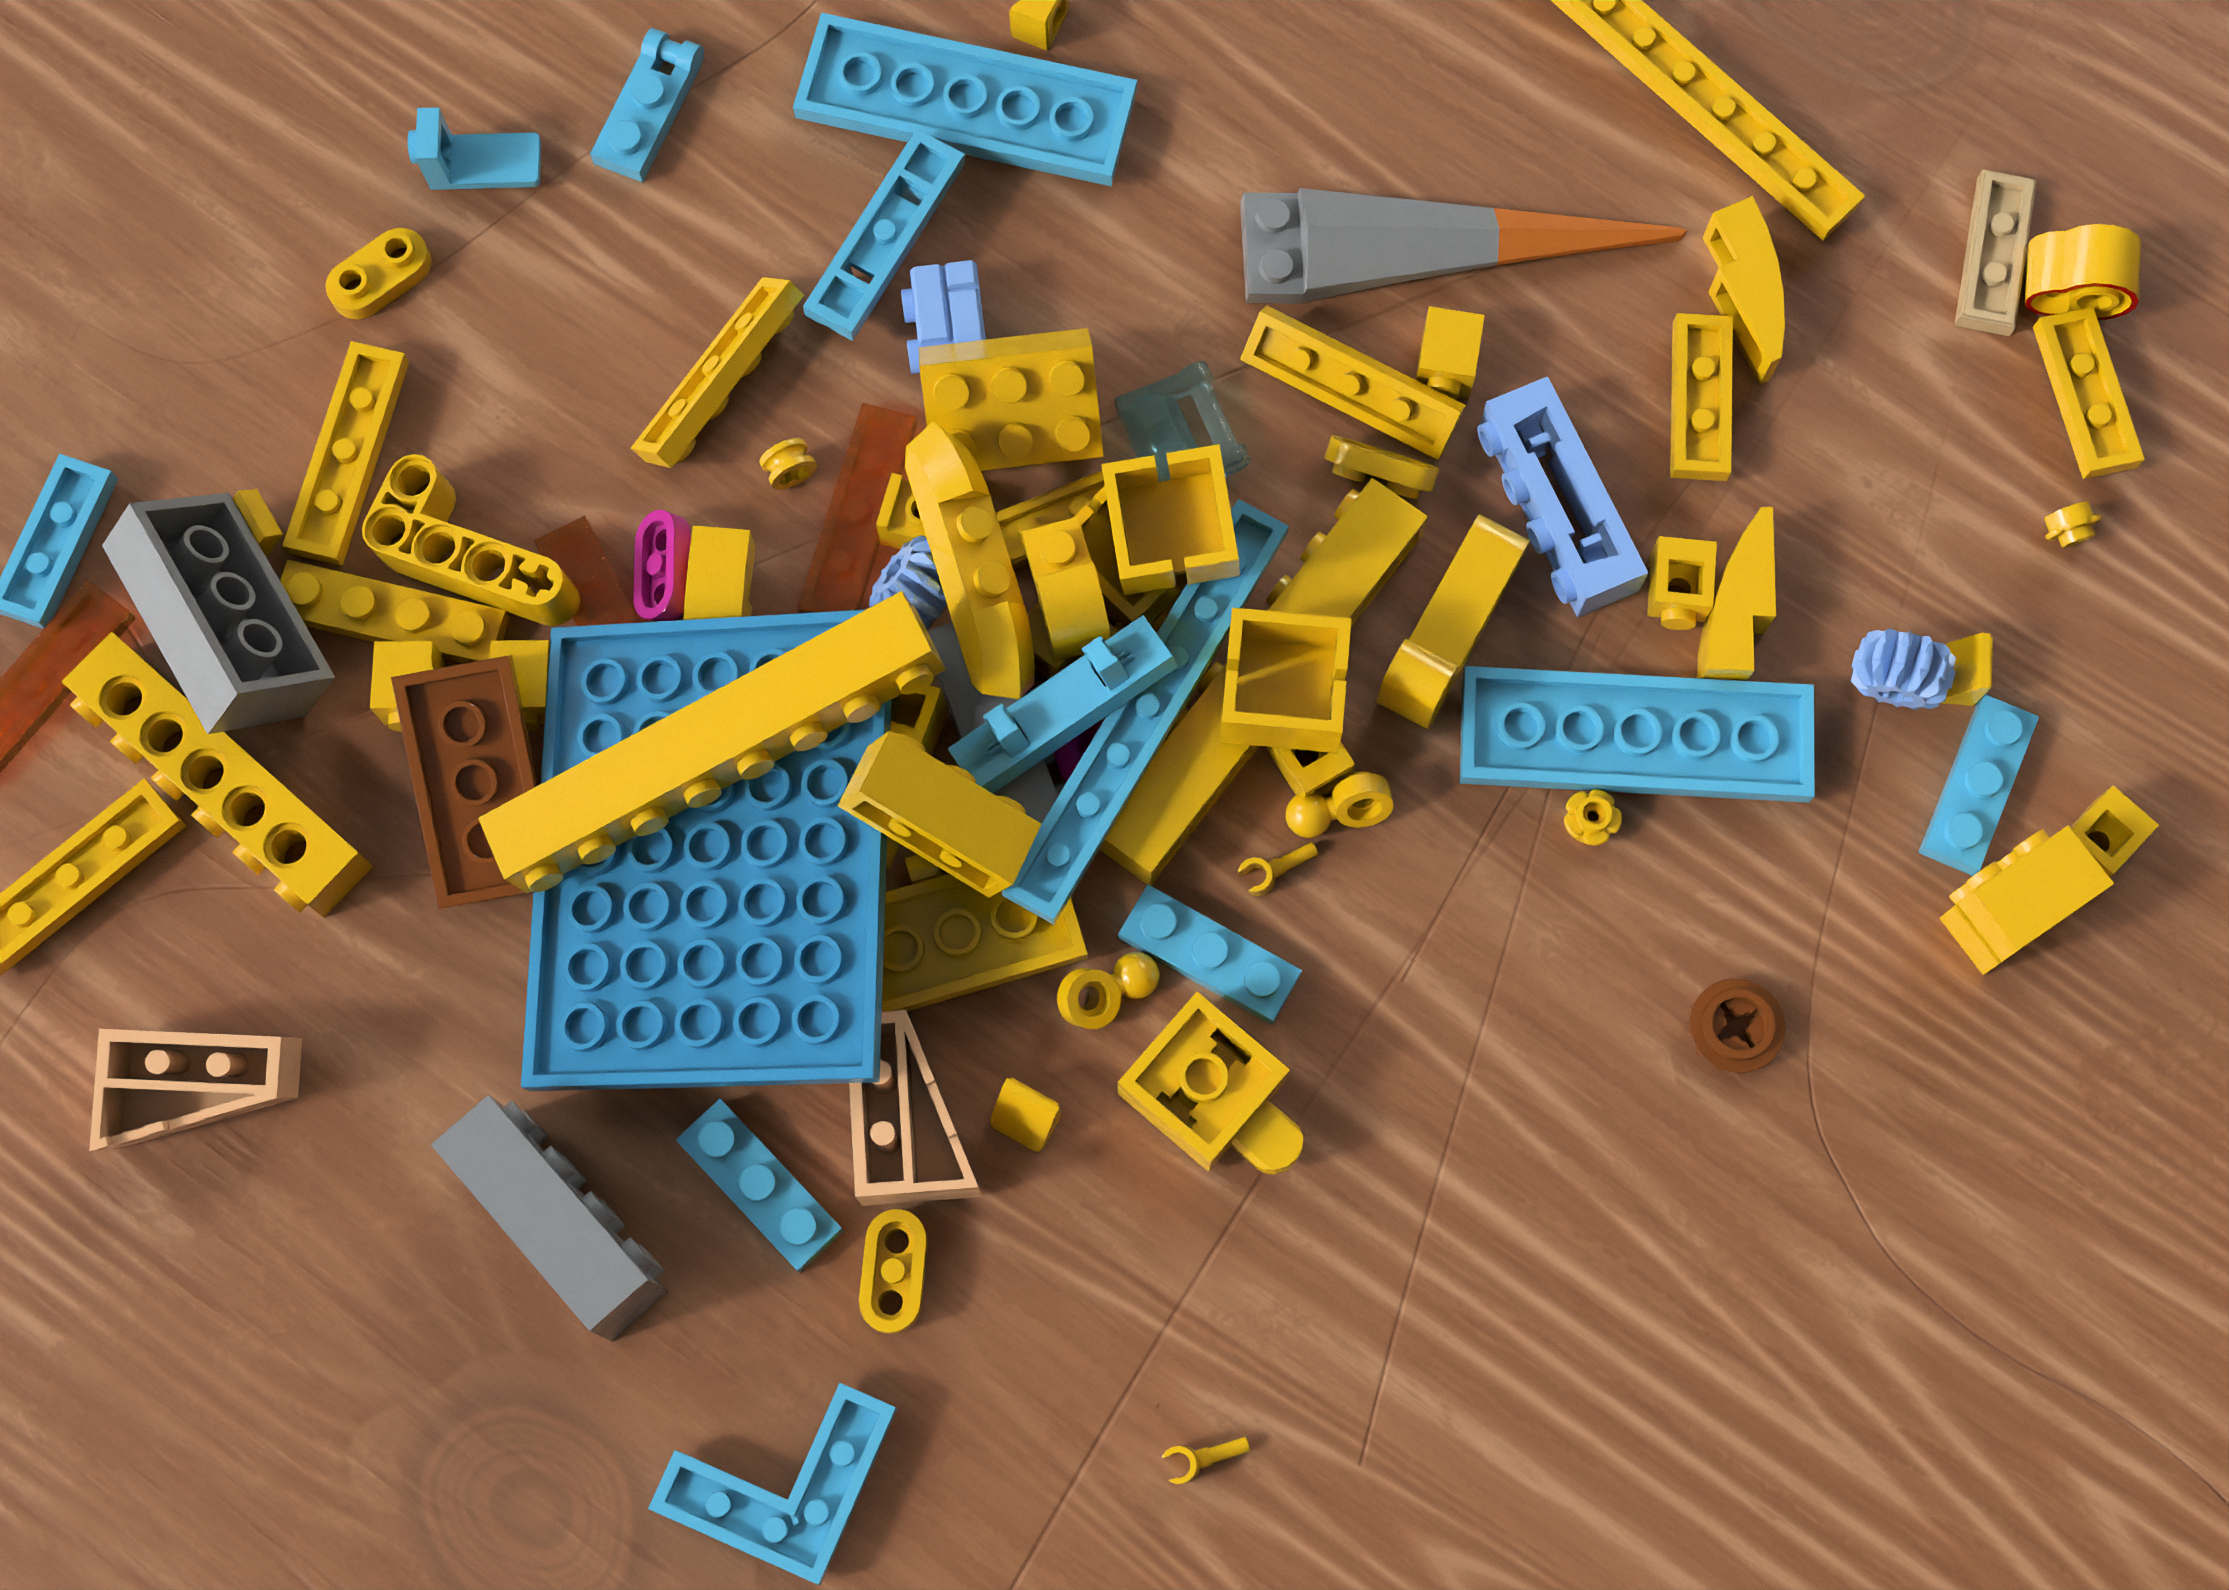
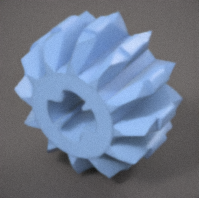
M921 535L912 539V541L904 543L900 551L896 555H892L888 565L881 570V576L872 587L869 607L902 591L918 611L926 629H929L933 620L941 617L947 602L927 538Z
M1891 628L1884 631L1875 630L1868 632L1867 636L1862 638L1859 650L1855 652L1851 666L1854 669L1851 682L1864 696L1874 697L1877 702L1893 704L1896 708L1903 706L1914 710L1921 708L1932 709L1939 707L1940 703L1945 701L1948 689L1952 688L1956 673L1953 670L1956 657L1944 643L1933 642L1930 636L1915 635L1911 631L1906 633L1898 632Z

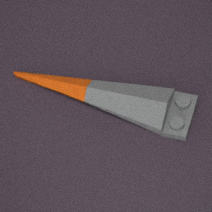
M1299 188L1298 193L1243 192L1240 201L1246 303L1301 304L1351 292L1496 265L1577 253L1677 242L1688 231L1681 227Z

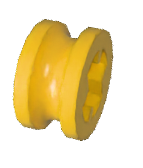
M791 438L772 446L761 456L759 460L763 471L771 472L768 479L773 489L785 490L804 482L816 471L817 463L814 457L806 455L808 447L804 439Z

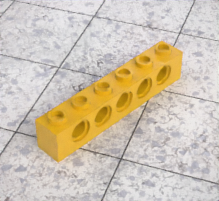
M113 632L99 643L61 681L77 696L70 704L75 711L96 729L104 721L111 726L117 734L110 742L136 765L144 757L158 770L151 779L175 801H178L186 794L199 807L191 815L217 839L225 831L236 839L240 844L232 853L258 876L268 868L278 877L281 882L273 890L299 913L309 905L325 918L373 868L359 852L225 732L207 734L189 700ZM142 696L139 708L129 715H123L127 702L134 697ZM183 732L180 744L171 751L163 752V746L167 738L174 733ZM224 768L221 781L212 788L203 789L206 776L215 769ZM265 805L264 815L260 821L251 826H244L246 813L254 806ZM306 841V851L302 858L294 863L285 864L284 859L288 848L297 842Z

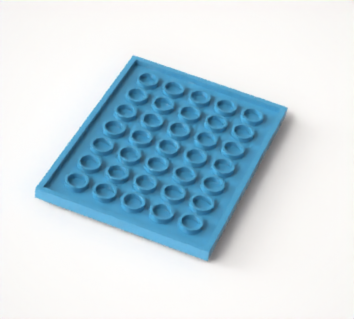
M865 610L551 628L541 784ZM891 700L881 704L880 710L871 718L858 723L848 722L827 733L826 740L820 745L806 751H793L775 761L774 767L766 774L754 779H741L722 789L721 795L712 803L698 808L689 807L668 818V824L661 830L646 836L636 835L616 846V851L607 859L594 864H582L563 874V880L553 888L533 893L521 1088L528 1091L880 1082L887 836L837 805L867 746L889 730L891 731Z

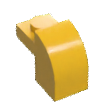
M1079 517L1021 531L1023 545L1038 594L1039 611L1054 662L1084 654L1082 648L1099 636H1102L1105 641L1110 638L1109 623L1094 562H1091Z

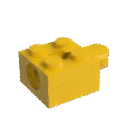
M1198 991L1117 1082L1118 1095L1208 1172L1211 1171L1230 1147H1233L1262 1173L1270 1175L1286 1172L1295 1165L1302 1150L1304 1137L1300 1127L1270 1102L1287 1082L1290 1069Z

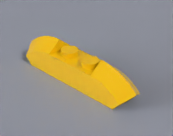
M933 421L906 446L905 469L972 685L982 694L1021 699L1034 685L1035 664L1032 634L1026 608L992 499L981 470L968 449L956 437Z

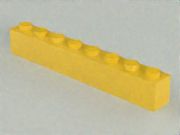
M1371 478L1360 493L1352 489L1338 506L1334 514L1338 522L1327 536L1322 532H1318L1306 546L1300 558L1305 564L1292 579L1288 575H1284L1275 585L1266 601L1271 606L1268 611L1352 618V628L1423 537L1428 516L1374 478ZM1216 662L1205 674L1198 686V690L1202 695L1190 710L1186 707L1183 708L1168 733V738L1159 748L1099 849L1150 886L1153 885L1260 747L1219 742L1227 663L1223 666L1221 663Z
M900 591L480 816L478 819L504 880L527 894L530 892H542L559 884L563 880V874L582 864L598 863L607 859L616 851V846L636 835L646 836L661 830L668 824V818L689 807L698 808L712 803L721 795L722 789L741 779H754L766 774L774 767L775 761L793 751H806L820 745L826 740L827 733L848 722L858 723L871 718L880 710L881 704L900 694H914L925 689L933 682L934 676L945 671L946 668L918 611L906 595Z

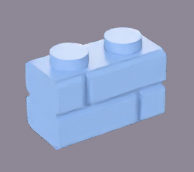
M968 260L946 263L945 266H940L939 264L913 267L910 270L912 288L901 289L905 323L916 322L918 339L907 340L911 374L920 373L918 347L986 340L976 262Z

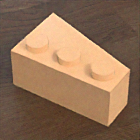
M907 1010L882 1012L880 1082L849 1083L856 1199L862 1206L982 1197Z
M99 1029L89 1151L117 1150L298 1098L302 1038Z

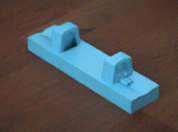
M916 128L803 305L805 316L831 328L851 341L855 339L965 165L964 153ZM851 267L873 278L870 284L855 277Z
M1144 615L1106 641L1102 636H1099L1082 648L1084 656L1009 707L1005 708L1001 703L983 715L986 721L983 725L947 748L959 767L971 773L976 779V784L993 794L1178 668L1179 666L1173 655ZM1097 673L1100 675L1101 679L1103 680L1106 686L1103 685L1099 677L1096 675ZM1019 727L1022 728V730L1024 731V733L1026 734V736L1028 737V739H1026V737L1024 736V734L1022 733V731L1019 729Z

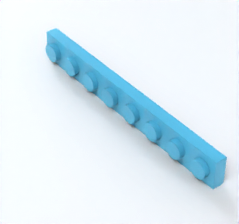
M1240 499L1236 501L1231 510L1239 556L1240 576L1189 585L1187 582L1157 632V635L1171 652L1179 667L1106 716L1042 822L1014 884L1002 890V896L1053 925L1228 635L1232 607L1244 608L1288 534V525Z

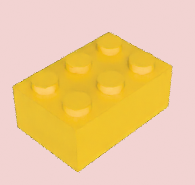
M1088 328L918 347L927 426L934 421L956 437L971 453L981 471L1104 457L1093 348Z

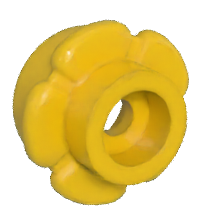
M2089 501L2070 505L2044 518L2049 531L2045 537L2049 541L2059 539L2062 548L2077 545L2096 536L2093 526L2099 523L2102 517L2100 514L2094 515Z
M1593 789L1590 793L1579 791L1572 795L1566 804L1568 814L1564 817V825L1568 833L1577 841L1596 846L1606 843L1611 833L1618 832L1622 823V814L1618 808H1615V800L1607 792L1599 789ZM1595 812L1598 815V820L1590 821L1587 814Z

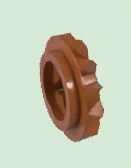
M1725 979L1710 985L1691 1006L1690 1022L1687 1031L1692 1036L1696 1047V1054L1703 1056L1714 1066L1715 1070H1725L1742 1075L1763 1068L1776 1057L1784 1042L1786 1025L1779 1003L1768 990L1749 980ZM1729 1012L1734 1019L1740 1018L1743 1015L1747 1017L1752 1013L1755 1014L1756 1017L1749 1022L1750 1025L1744 1031L1748 1039L1747 1041L1742 1042L1737 1036H1732L1729 1039L1725 1037L1722 1040L1717 1038L1727 1024L1724 1013Z

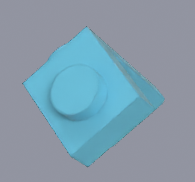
M417 108L416 130H409L408 153L411 163L419 165L431 190L539 186L541 139L537 133L452 135L440 108Z

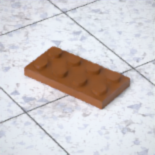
M502 656L391 677L438 909L525 893L504 880L478 819L480 816L538 786L513 656Z

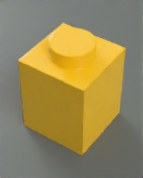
M1429 306L1423 329L1415 380L1455 400L1458 398L1469 399L1476 375L1485 315Z

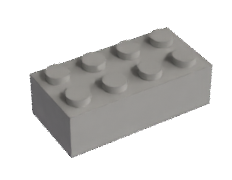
M230 493L129 503L102 547L207 734L305 717L334 680L335 676Z
M487 1095L436 1139L431 1146L586 1328L594 1334L613 1341L668 1292L657 1280L665 1272L664 1269L643 1245H638L631 1237L624 1242L617 1234L625 1227V1224L603 1199L599 1200L591 1191L586 1195L580 1191L579 1188L587 1180L564 1154L560 1155L552 1145L546 1150L542 1147L541 1143L548 1138V1135L526 1110L522 1111L513 1100L506 1106H503L490 1095Z

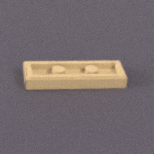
M1983 169L1977 177L1954 326L2010 336L2014 331L2037 180Z

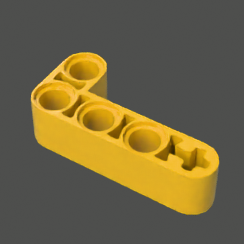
M412 454L404 456L394 463L362 527L364 541L390 569L543 625H562L574 617L580 605L579 591L555 561L448 523L447 521L456 502L455 490L433 462L423 455ZM429 484L425 491L415 495L420 487ZM401 533H404L400 541L393 545H390L394 537ZM454 550L449 559L439 563V560L445 553ZM505 567L499 577L488 581L492 572L498 568ZM530 583L536 590H539L537 595L530 588Z
M1480 514L1478 515L1409 640L1405 639L1394 656L1382 681L1377 698L1378 704L1426 729L1430 728L1516 572L1530 544V539Z

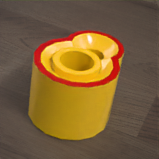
M2093 224L2078 226L2067 231L2047 232L2035 236L2028 244L2025 306L2033 313L2044 316L2094 307L2098 320L2114 319L2127 315L2136 309L2139 303L2142 242L2138 234L2116 225Z

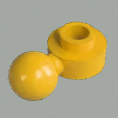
M1359 771L1347 775L1334 787L1332 797L1325 798L1316 792L1305 798L1297 794L1288 803L1285 817L1289 828L1296 835L1304 838H1314L1323 834L1333 820H1338L1343 825L1354 828L1375 825L1391 814L1394 803L1389 783L1384 777L1366 771Z
M1130 952L1123 955L1116 962L1111 975L1105 971L1091 968L1073 970L1062 980L1057 993L1059 1011L1063 1018L1074 1026L1087 1029L1102 1028L1108 1025L1117 1015L1122 995L1130 999H1141L1149 996L1156 989L1160 976L1158 966L1147 954ZM1086 987L1089 992V1000L1084 1007H1081L1078 997L1081 990Z

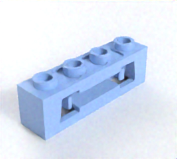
M1548 376L1486 401L1480 425L1477 427L1479 440L1489 457L1496 455L1504 471L1502 474V484L1505 493L1513 505H1521L1529 521L1526 524V530L1531 540L1530 542L1538 554L1545 553L1553 569L1551 581L1560 601L1564 604L1570 602L1578 618L1638 593L1649 572ZM1546 445H1548L1553 455L1549 465L1586 538L1579 540L1580 546L1578 551L1572 542L1575 531L1538 460L1539 457L1546 455Z

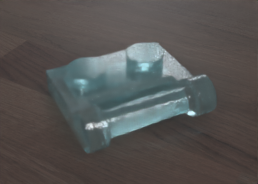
M1207 362L1192 363L1183 368L1178 374L1115 397L1116 411L1137 458L1155 456L1159 482L1170 480L1166 453L1198 448L1177 402V399L1190 394L1213 444H1220L1225 477L1244 469L1251 462L1245 445L1237 443L1213 391L1211 383L1214 377Z

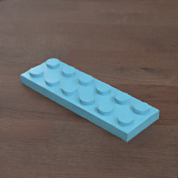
M821 13L794 101L793 111L797 119L908 142L917 128L968 156L1112 187L1137 94V80Z
M1465 666L1462 673L1459 784L1586 791L1599 789L1605 792L1809 803L1815 797L1814 685Z

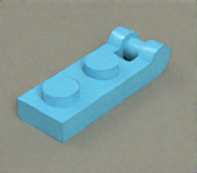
M655 28L648 30L643 39L641 54L590 152L594 165L642 183L644 182L700 70L704 58L703 46L688 40L680 44L670 40V35L664 31ZM663 61L675 65L671 75L659 72Z

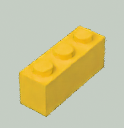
M890 730L867 746L837 805L987 897H991L1014 884L1042 825L1026 815L1025 808L1017 801L1005 796L992 794L976 784L975 777L965 769L955 765H945L927 754L925 747L915 738L905 734H895Z

